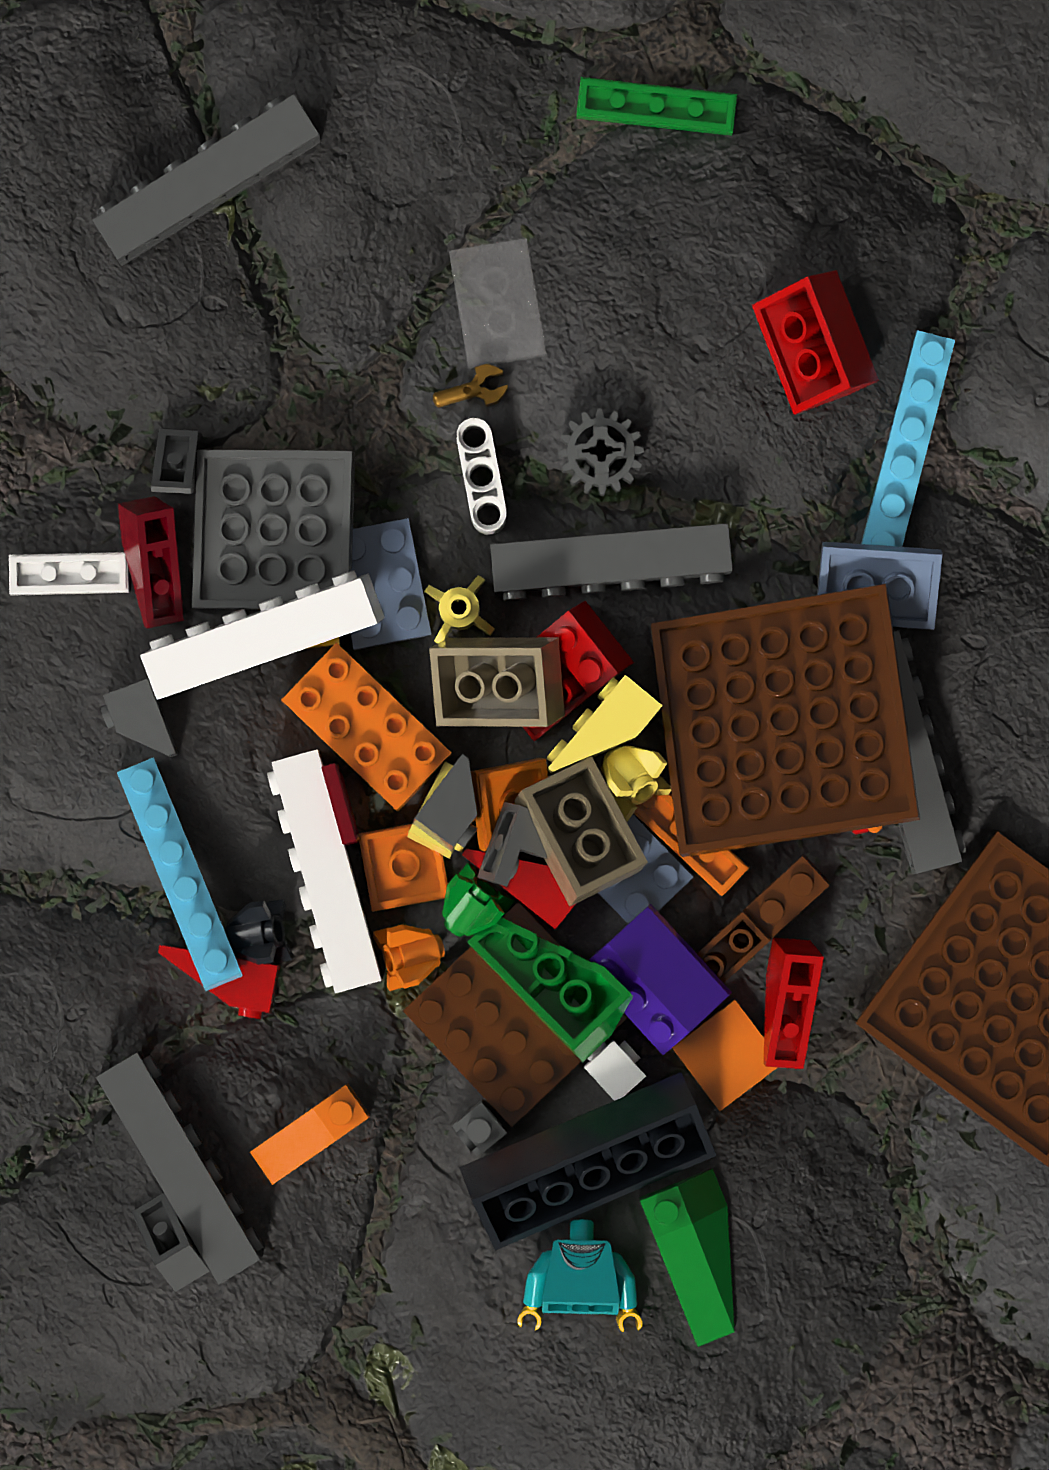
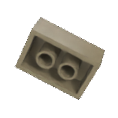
M559 637L447 638L429 648L436 726L548 727L565 716Z
M592 756L521 790L514 800L516 805L528 808L547 854L545 861L569 906L640 872L648 863Z

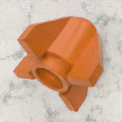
M402 924L373 932V938L380 950H382L384 963L388 970L387 988L389 991L419 985L436 967H439L440 958L444 957L445 954L440 936L438 934L434 935L429 928L421 929Z

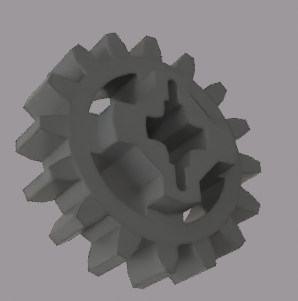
M597 409L596 418L590 419L589 415L583 412L581 413V425L573 421L568 423L572 435H561L560 441L568 445L567 449L558 451L559 458L568 459V462L561 467L562 473L571 471L574 473L570 481L572 486L580 481L584 482V493L586 494L591 491L592 486L598 487L600 496L605 495L607 486H611L618 493L621 490L619 481L623 479L629 484L633 482L634 478L629 473L630 469H641L642 464L634 460V456L644 454V448L634 446V442L641 437L640 432L630 434L628 429L632 421L627 419L622 424L618 423V412L613 411L609 419L604 418L602 409ZM593 428V436L586 444L575 445L578 438L584 432ZM607 428L616 431L623 438L624 442L616 443L608 435ZM599 443L604 444L605 450L612 452V454L606 455L604 462H599L597 455L590 454L589 452L594 451ZM626 460L623 468L615 475L609 477V468L616 461ZM576 461L578 463H587L594 470V477L584 473Z

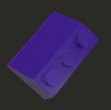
M652 904L648 905L588 960L605 967L633 995L624 1013L662 1055L666 1054L732 993Z

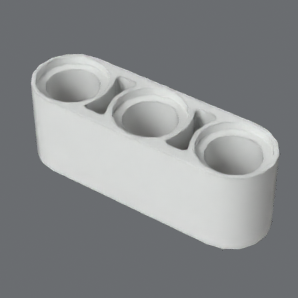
M469 418L459 425L456 439L471 520L478 532L485 535H493L504 528L506 523V506L492 432L484 420ZM472 428L481 430L486 436L484 443L477 448H471L463 441L464 434ZM478 467L488 468L493 474L492 481L484 487L475 485L470 479L472 471ZM484 506L496 507L500 512L499 521L493 525L482 524L477 517L479 510Z

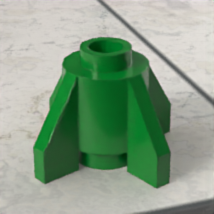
M467 863L461 872L455 874L448 883L442 910L445 927L459 937L463 935L473 936L477 932L496 925L500 918L515 903L513 896L500 891L497 892L488 882L478 878V871L471 863Z

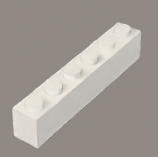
M355 570L332 578L333 586L320 590L318 583L295 591L296 599L283 603L281 596L258 604L261 611L246 615L245 609L238 610L223 616L224 624L210 628L208 622H204L186 629L187 637L174 641L172 634L149 642L151 649L140 656L156 699L173 695L379 623L385 617L369 573L357 577Z
M317 749L271 762L274 771L267 773L273 796L281 795L284 806L283 810L278 811L280 824L284 834L291 832L295 848L288 849L294 872H302L305 886L299 887L302 904L305 911L312 909L316 922L315 925L309 926L315 949L323 948L327 962L320 964L325 986H333L335 993L382 981V975L347 848L341 841L321 769L324 765L320 751Z

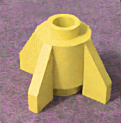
M478 575L468 588H451L445 593L428 585L424 592L440 602L439 612L444 622L434 642L439 643L445 640L452 629L465 630L472 625L489 636L492 635L495 628L479 616L480 608L478 599L475 596L484 583V578ZM461 601H464L466 603V611L463 614L453 613L451 606L454 602L459 604Z
M617 746L608 751L603 758L601 773L605 777L607 786L626 822H628L637 809L636 805L644 803L654 794L669 795L671 792L670 785L664 778L659 776L667 765L666 760L659 752L634 746Z

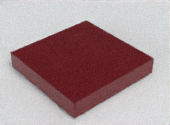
M335 763L322 766L321 769L342 844L348 846L359 843V831L341 767Z

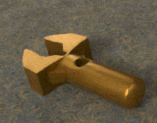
M489 364L475 367L476 375L471 382L435 392L433 394V402L436 407L440 408L477 397L485 401L486 407L498 404L505 395L508 385L498 387L495 390H489L485 387L481 388L480 386L484 385V382L489 377L503 375V370Z

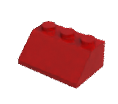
M837 270L807 276L752 305L794 415L850 395L879 381Z

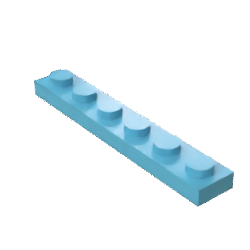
M919 330L915 332L861 544L903 546L955 343L953 339Z
M154 757L117 772L205 991L242 977V972Z

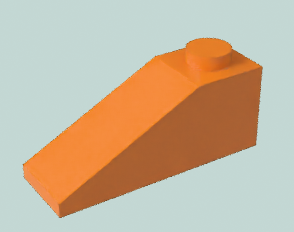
M347 1083L250 1151V1153L273 1185L367 1120L371 1115Z

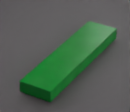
M581 77L576 119L732 136L737 94Z

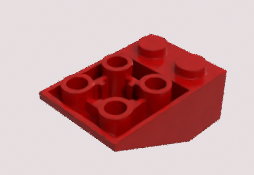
M586 601L568 610L536 637H559L565 716L548 727H523L533 741L539 739L605 687L613 677L616 678L634 663Z

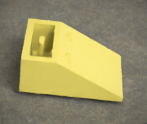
M626 675L620 682L613 677L597 698L602 703L593 713L587 708L573 725L572 729L577 733L572 740L567 743L561 739L547 756V760L552 763L548 767V772L555 774L591 756L592 758L610 751L614 747L634 741L663 705Z

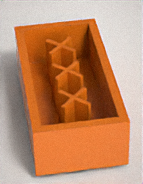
M337 642L281 699L397 812L439 770L444 762L452 756L451 751Z

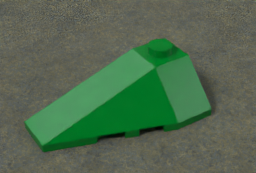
M502 917L496 925L477 932L467 941L480 957L582 1062L612 1035L633 998V995L605 967L595 962H590L562 946L559 947Z
M711 1168L639 1197L697 1347L735 1332L728 1206L714 1170Z

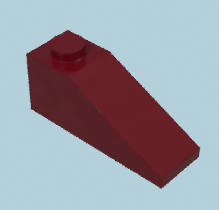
M155 496L118 503L121 541L144 627L148 629L184 621L173 507Z

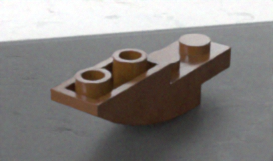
M803 854L696 954L725 983L770 942L780 930L828 888L831 882Z

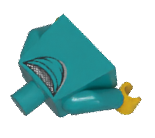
M583 1219L571 1221L570 1240H555L552 1250L542 1252L527 1274L523 1303L526 1306L523 1307L519 1314L518 1325L522 1328L523 1316L526 1314H532L536 1317L537 1324L535 1330H538L541 1326L543 1313L617 1315L616 1321L622 1332H624L623 1321L629 1316L636 1318V1328L640 1330L642 1320L639 1313L634 1309L638 1304L635 1276L621 1254L612 1252L609 1241L594 1240V1223L592 1221Z

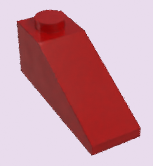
M466 849L462 856L480 869L486 852ZM519 860L517 872L509 880L508 886L500 885L554 929L559 926L575 906V904L572 906L568 905L547 865Z
M772 939L766 972L763 1063L766 1067L804 1069L824 956L811 940Z
M159 945L158 953L203 986L188 949ZM236 957L243 976L209 991L227 1005L239 1008V1016L261 1019L262 1012H272L280 965L270 963L258 965Z

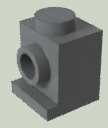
M482 1100L451 1125L461 1141L476 1156L480 1153L483 1154L507 1134L506 1128Z

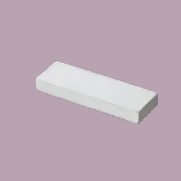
M125 552L9 555L10 595L130 593L129 567Z

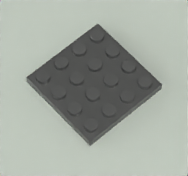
M197 450L192 608L260 610L258 604L279 596H281L283 603L296 599L295 591L318 583L320 590L333 586L332 578L352 571L355 452Z

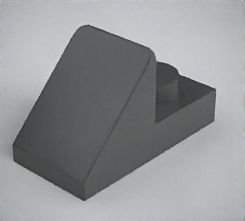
M159 429L151 492L196 493L195 468L199 446V431Z
M504 802L477 877L507 887L509 880L517 872L520 851L547 859V854L528 808Z

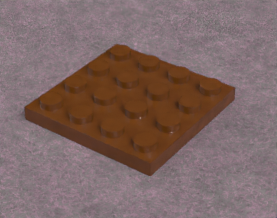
M519 902L502 917L560 947ZM472 947L462 954L403 1010L411 1021L511 1127L581 1062ZM625 1014L621 1017L616 1028L627 1019Z

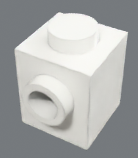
M611 1040L608 1044L604 1042L587 1058L589 1062L584 1065V1068L614 1101L624 1097L646 1077L635 1064L640 1057L625 1040L619 1046L614 1040Z

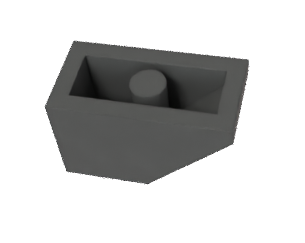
M148 678L103 695L106 704L100 706L108 729L115 727L117 733L169 757L179 755L159 699H156Z
M463 754L413 821L416 827L451 852L457 844L464 848L478 830L473 825L477 817V809L469 759Z
M165 1193L132 1211L154 1265L175 1292L210 1271Z

